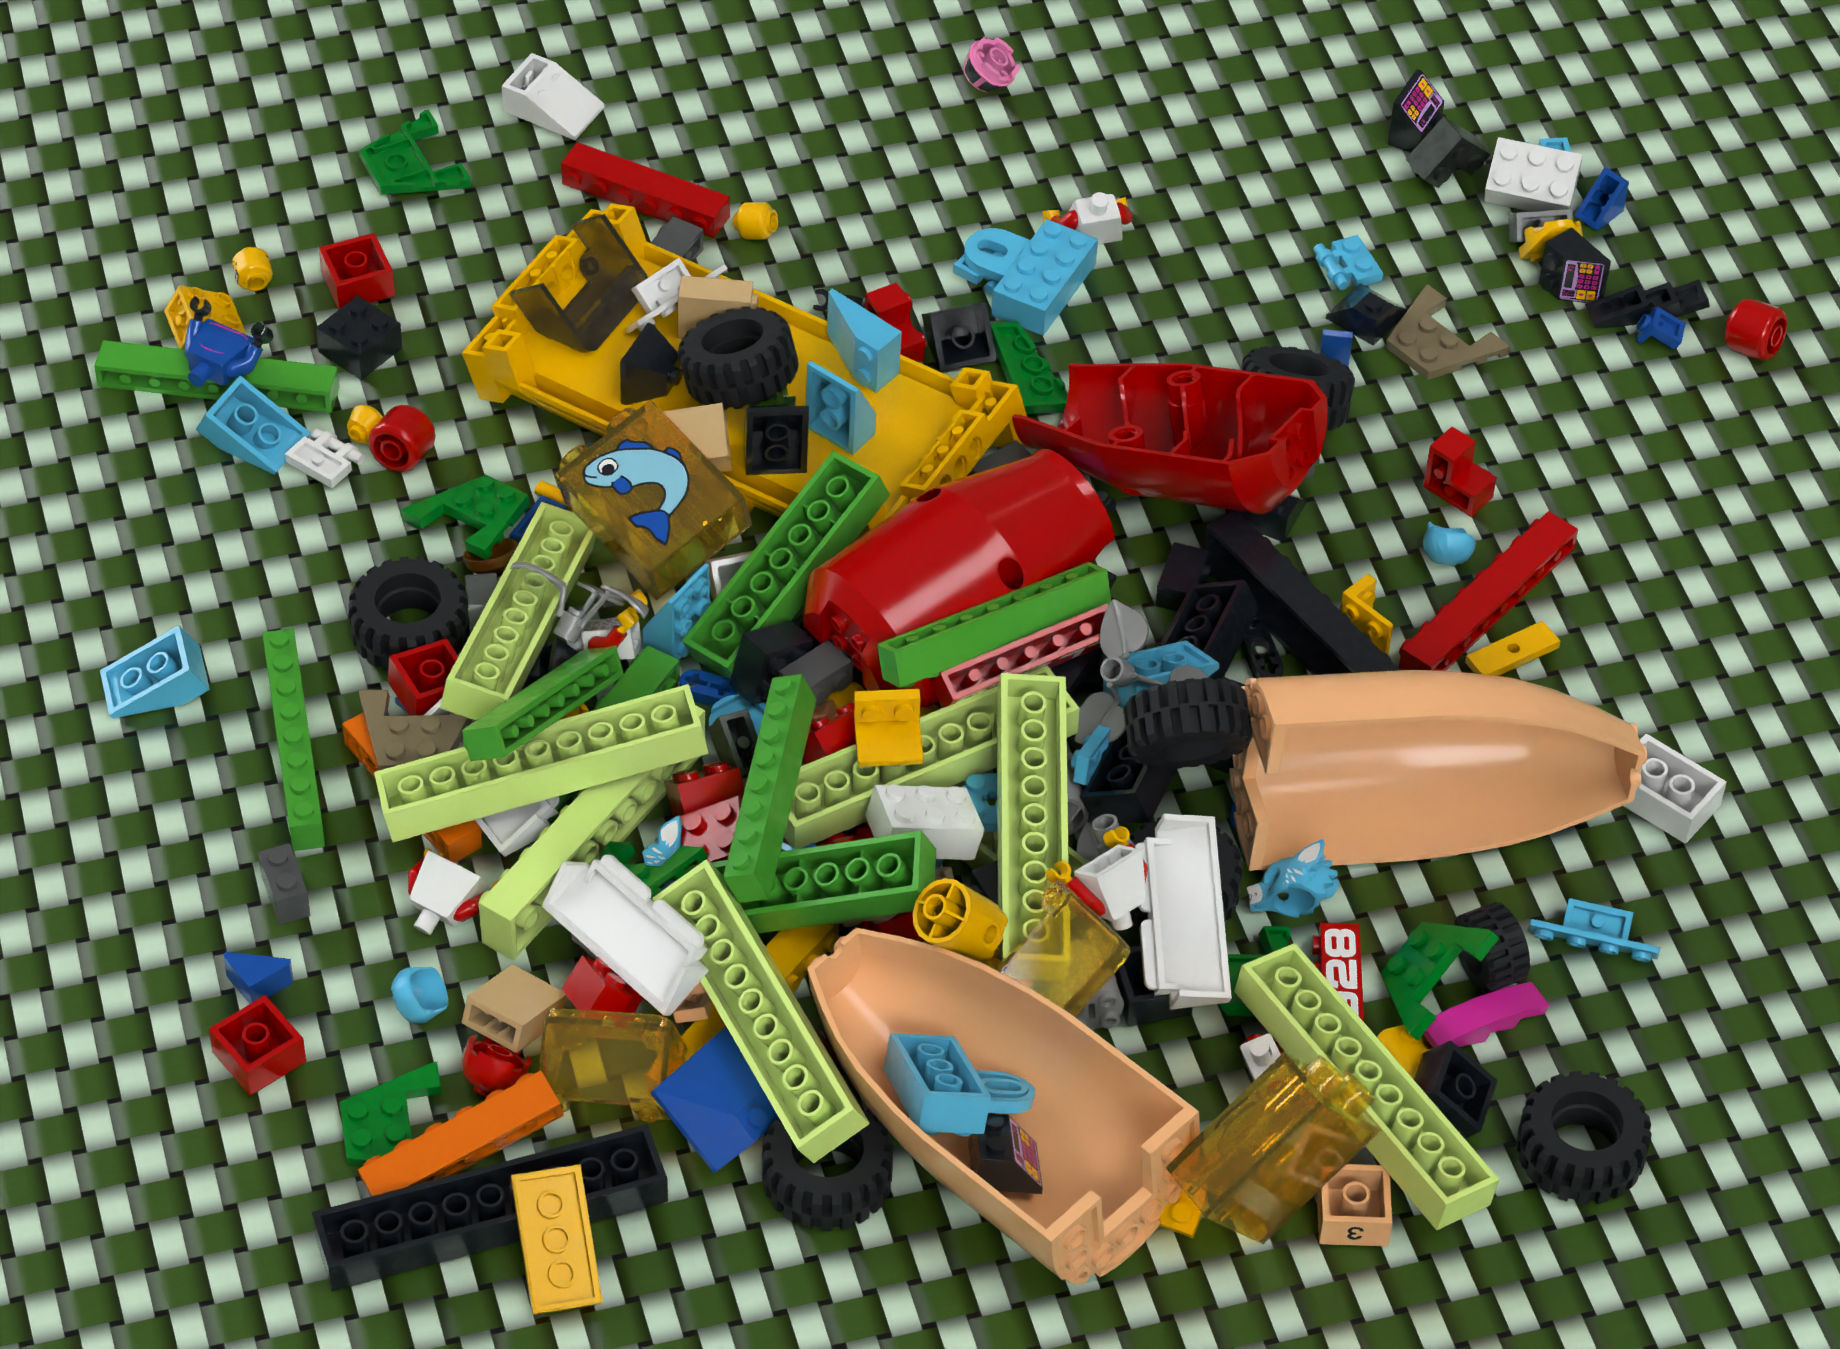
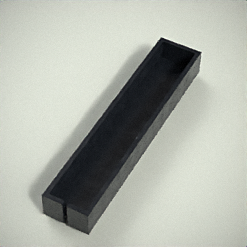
M1233 510L1206 525L1204 549L1209 550L1208 563L1213 564L1211 575L1218 582L1245 579L1259 606L1257 613L1265 620L1270 634L1312 675L1400 670L1386 653L1382 652L1372 643L1366 633H1362L1345 613H1342L1332 604L1327 595L1322 594L1306 575H1303L1292 565L1287 556H1283L1267 537H1264L1255 529L1248 518H1244L1238 511Z

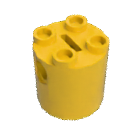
M947 878L933 881L924 888L918 896L913 909V925L920 937L936 947H941L981 962H986L992 958L994 951L1002 941L1008 922L1006 914L1001 911L999 905L959 881Z

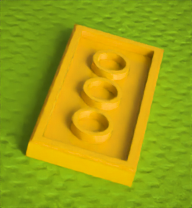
M581 1165L511 1175L532 1315L602 1304L603 1300Z

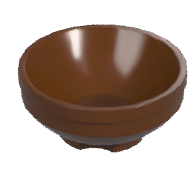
M504 538L500 544H495L492 547V555L487 560L468 551L463 553V559L466 567L476 574L496 573L497 578H499L505 571L518 543L514 539Z

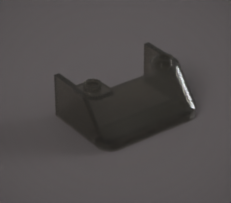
M605 214L576 221L571 225L587 248L579 260L580 271L587 280V283L563 310L544 283L514 290L510 293V296L536 332L581 353L595 351L601 346L638 303L631 289L648 278Z

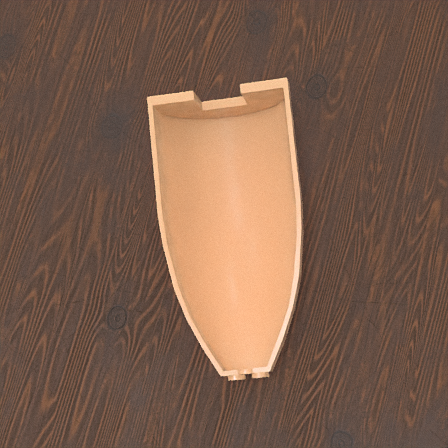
M1379 671L1247 678L1245 686L1241 687L1247 694L1253 737L1247 749H1244L1238 755H1232L1234 768L1229 770L1231 793L1236 794L1235 805L1237 812H1234L1236 829L1248 870L1251 871L1267 870L1273 863L1283 858L1292 857L1310 844L1321 839L1325 842L1322 853L1325 855L1324 860H1331L1332 866L1448 857L1509 846L1549 835L1632 802L1636 788H1639L1641 785L1640 770L1642 764H1645L1647 761V749L1640 742L1635 723H1628L1590 703L1552 688L1509 677L1457 671Z
M855 928L848 935L839 938L834 945L833 954L830 956L826 954L818 956L807 967L810 989L824 1030L842 1069L865 1105L905 1151L936 1180L1061 1280H1068L1072 1284L1086 1283L1090 1275L1094 1273L1101 1277L1115 1269L1137 1251L1162 1222L1158 1218L1167 1203H1176L1187 1183L1182 1179L1188 1164H1194L1200 1143L1199 1111L1073 1015L1044 996L981 962L950 950L901 936ZM890 1033L955 1036L975 1070L999 1071L1013 1074L1033 1085L1035 1097L1032 1108L1023 1113L1005 1115H1009L1037 1144L1043 1186L1042 1194L997 1191L971 1170L968 1148L969 1136L964 1137L939 1132L937 1135H927L911 1120L883 1071Z

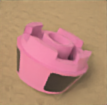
M983 37L981 40L975 41L971 45L964 62L963 70L967 80L975 88L983 92H992L1010 85L1014 81L1020 67L1019 64H1015L1011 56L1014 50L997 37L994 40Z

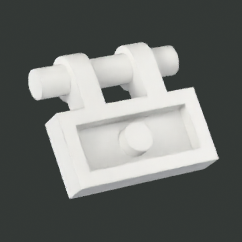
M318 428L311 435V438L315 441L304 436L285 453V460L288 464L332 489L352 471L351 462L361 465L365 461V455L359 452L356 446L351 443L345 444L337 439V435L330 431L324 432Z

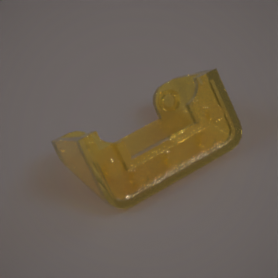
M1057 879L1043 893L1041 907L1047 915L1004 962L996 958L982 960L981 963L1036 991L1075 1017L1126 961L1130 953V947L1077 894Z
M551 1008L547 1010L543 1021L539 1071L541 1070L561 1104L563 1112H567L570 1109L571 1101L630 1105L637 1114V1117L643 1121H669L670 1117L650 1092L684 1063L688 1048L674 1023L660 1015Z

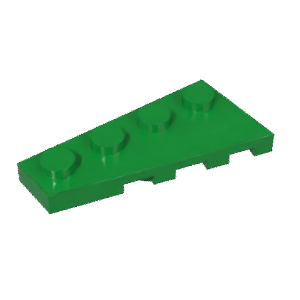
M1018 322L990 323L997 357L1007 382L1018 385L1026 414L1064 412L1068 393L1065 391L1066 385L1060 377L1056 378L1050 371L1051 365L1046 358H1041L1037 354L1036 345Z

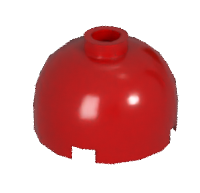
M472 1035L468 1038L462 1056V1069L466 1079L475 1086L474 1091L487 1097L496 1090L502 1089L504 1091L515 1085L521 1076L528 1074L532 1061L529 1056H527L526 1061L519 1057L521 1050L515 1053L486 1036L483 1042L475 1041L477 1035Z

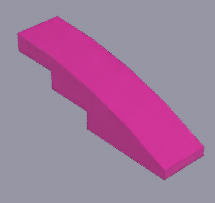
M1532 982L1510 986L1476 997L1435 1015L1436 1019L1423 1035L1433 1048L1450 1040L1458 1047L1482 1043L1487 1040L1492 1032L1515 1028L1522 1018L1545 1014L1550 1004Z

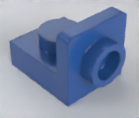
M1656 306L1648 315L1644 314L1638 321L1636 341L1642 344L1649 336H1653L1660 342L1676 349L1682 343L1686 323Z

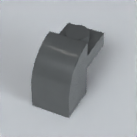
M496 573L465 575L469 606V630L475 627L497 585Z

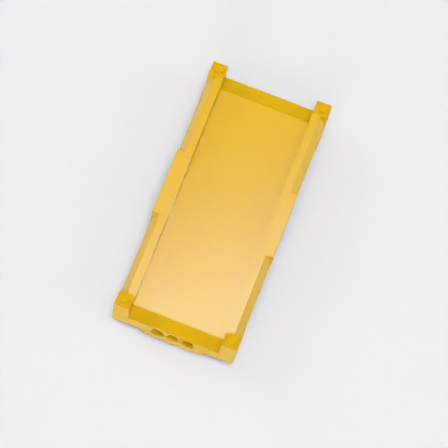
M611 203L604 211L590 209L567 236L555 235L491 306L494 317L462 351L479 399L504 403L512 394L618 444L625 439L648 442L646 426L651 425V413L703 406V404L697 402L689 394L683 375L680 383L677 386H673L667 396L630 405L621 404L620 361L641 333L638 328L627 333L625 328L647 315L631 289L678 258L681 259L693 277H705L713 271L647 242L635 207ZM719 274V277H720L721 279H730V278H728V277H725V276ZM753 288V294H758V307L765 308L767 311L772 310L788 322L798 356V370L791 384L787 383L786 389L781 393H775L773 398L769 400L764 399L754 406L750 404L743 406L741 409L730 407L725 410L732 470L693 477L733 483V510L748 516L753 508L757 507L780 518L831 452L835 451L879 475L890 493L888 499L855 539L857 540L928 489L967 477L990 446L1004 447L1015 440L1022 444L1014 429L1012 416L1017 414L1027 417L1018 385L992 381L990 371L964 367L956 378H952L901 354L899 374L875 393L853 379L827 334L826 320ZM678 309L664 318L659 313L653 317L656 322L653 325L678 352L682 340L678 339ZM810 361L859 388L876 413L875 435L854 455L808 429L807 473L746 475L743 448L746 409L806 406L807 364Z

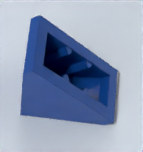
M1604 167L1574 216L1594 229L1600 230L1624 211L1629 181Z
M1322 329L1320 353L1328 355L1329 358H1335L1341 364H1346L1349 367L1353 332Z
M234 952L224 953L226 976L249 1004L264 995L269 998L293 982L291 959Z

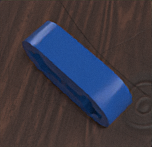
M695 669L688 670L680 676V686L686 684L693 686L694 683H697L694 687H690L693 700L696 703L713 707L717 701L726 696L738 695V692L729 685L730 679L727 677Z

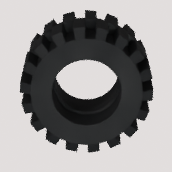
M1493 902L1457 916L1454 922L1455 926L1489 929L1500 938L1481 962L1464 950L1458 955L1465 973L1479 990H1482L1484 993H1490L1528 977V972L1530 971L1528 944L1520 924L1507 907L1500 902Z

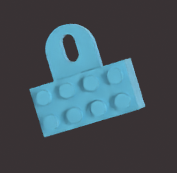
M1046 219L1031 240L1003 229L988 228L977 231L965 243L964 258L967 266L972 271L999 282L993 290L992 316L1007 322H1018L1022 328L1044 336L1096 265L1098 239ZM989 248L1004 254V256L997 257L980 249Z
M890 1033L883 1071L911 1120L927 1135H937L939 1132L954 1133L964 1137L972 1134H984L988 1113L1016 1114L1026 1112L1032 1108L1035 1088L1031 1083L1021 1077L1005 1072L975 1070L955 1036Z

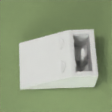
M533 53L527 57L502 85L504 112L573 140L580 136L605 107L601 100L556 62Z

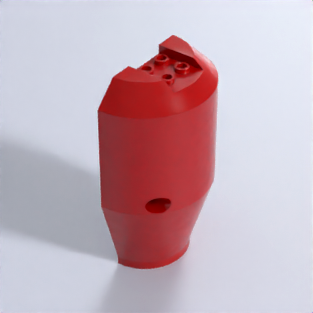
M1070 363L1068 365L1069 390L1067 402L1057 427L1023 415L1014 414L1012 416L1016 434L1026 447L1034 450H1052L1067 459L1078 470L1123 493L1264 514L1275 509L1294 492L1305 478L1310 467L1319 459L1327 428L1328 403L1326 395L1316 382L1311 379L1191 363Z
M1040 449L1029 457L928 489L818 566L808 577L803 626L821 644L827 640H832L840 651L845 650L851 656L855 666L862 671L863 686L868 691L920 689V707L929 708L939 701L931 685L935 677L915 682L914 686L909 688H898L883 680L877 644L1084 563H1092L1103 548L1115 539L1111 520L1101 499L1082 473L1060 454L1049 449Z

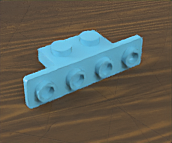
M1569 898L1563 926L1530 919L1528 931L1534 932V937L1542 940L1552 941L1554 937L1566 939V944L1574 947L1585 948L1586 944L1598 946L1600 952L1610 955H1618L1619 951L1632 954V959L1641 962H1650L1651 958L1658 959L1660 947L1628 940L1634 913Z

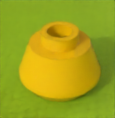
M369 405L355 406L347 422L349 437L356 443L368 444L370 431L383 416Z

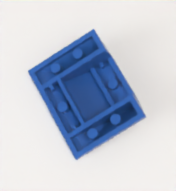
M726 1026L650 1092L713 1173L717 1172L767 1132L773 1121H779L777 1113Z

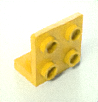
M179 285L164 310L179 349H185V337L189 321L194 318L195 313L190 308V301L194 296L199 298L197 309H201L204 306L205 299L211 304V312L203 317V322L209 318L246 334L231 296L223 292L217 293L197 287L191 288Z
M1366 574L1343 592L1340 611L1345 613L1362 633H1366L1375 646L1388 655L1393 624L1373 609V603L1376 599L1377 580L1370 574Z
M920 689L854 691V724L858 766L922 764Z

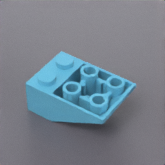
M705 563L642 629L643 650L648 645L676 659L686 657L689 654L682 640L711 605V581L709 580L708 564Z

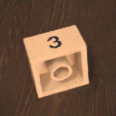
M1320 1163L1317 1181L1319 1244L1388 1246L1392 1228L1390 1175L1382 1165Z

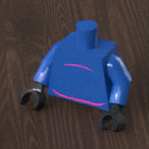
M194 296L190 301V308L195 314L194 318L189 321L185 337V356L188 359L189 370L191 371L188 374L189 381L197 387H201L207 380L219 385H227L233 379L251 373L263 351L262 344H267L273 340L272 330L268 327L264 330V325L256 322L251 328V335L253 336L251 337L209 318L203 322V317L211 312V304L205 299L204 306L201 309H197L199 298Z

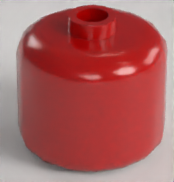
M1751 298L1743 299L1734 307L1726 320V344L1734 352L1760 361L1770 360L1777 354L1785 339L1788 325L1787 315L1779 307Z
M399 405L391 408L372 428L368 442L373 457L383 467L395 472H406L412 470L432 449L436 435L432 422L421 410L413 406Z

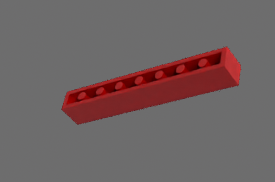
M1550 511L1540 519H1535L1530 524L1528 531L1522 536L1518 535L1515 537L1510 547L1504 553H1498L1486 570H1480L1468 587H1462L1452 602L1444 604L1430 622L1426 621L1422 624L1418 633L1412 639L1408 638L1403 642L1399 649L1400 661L1398 668L1400 670L1446 671L1575 549L1578 529Z

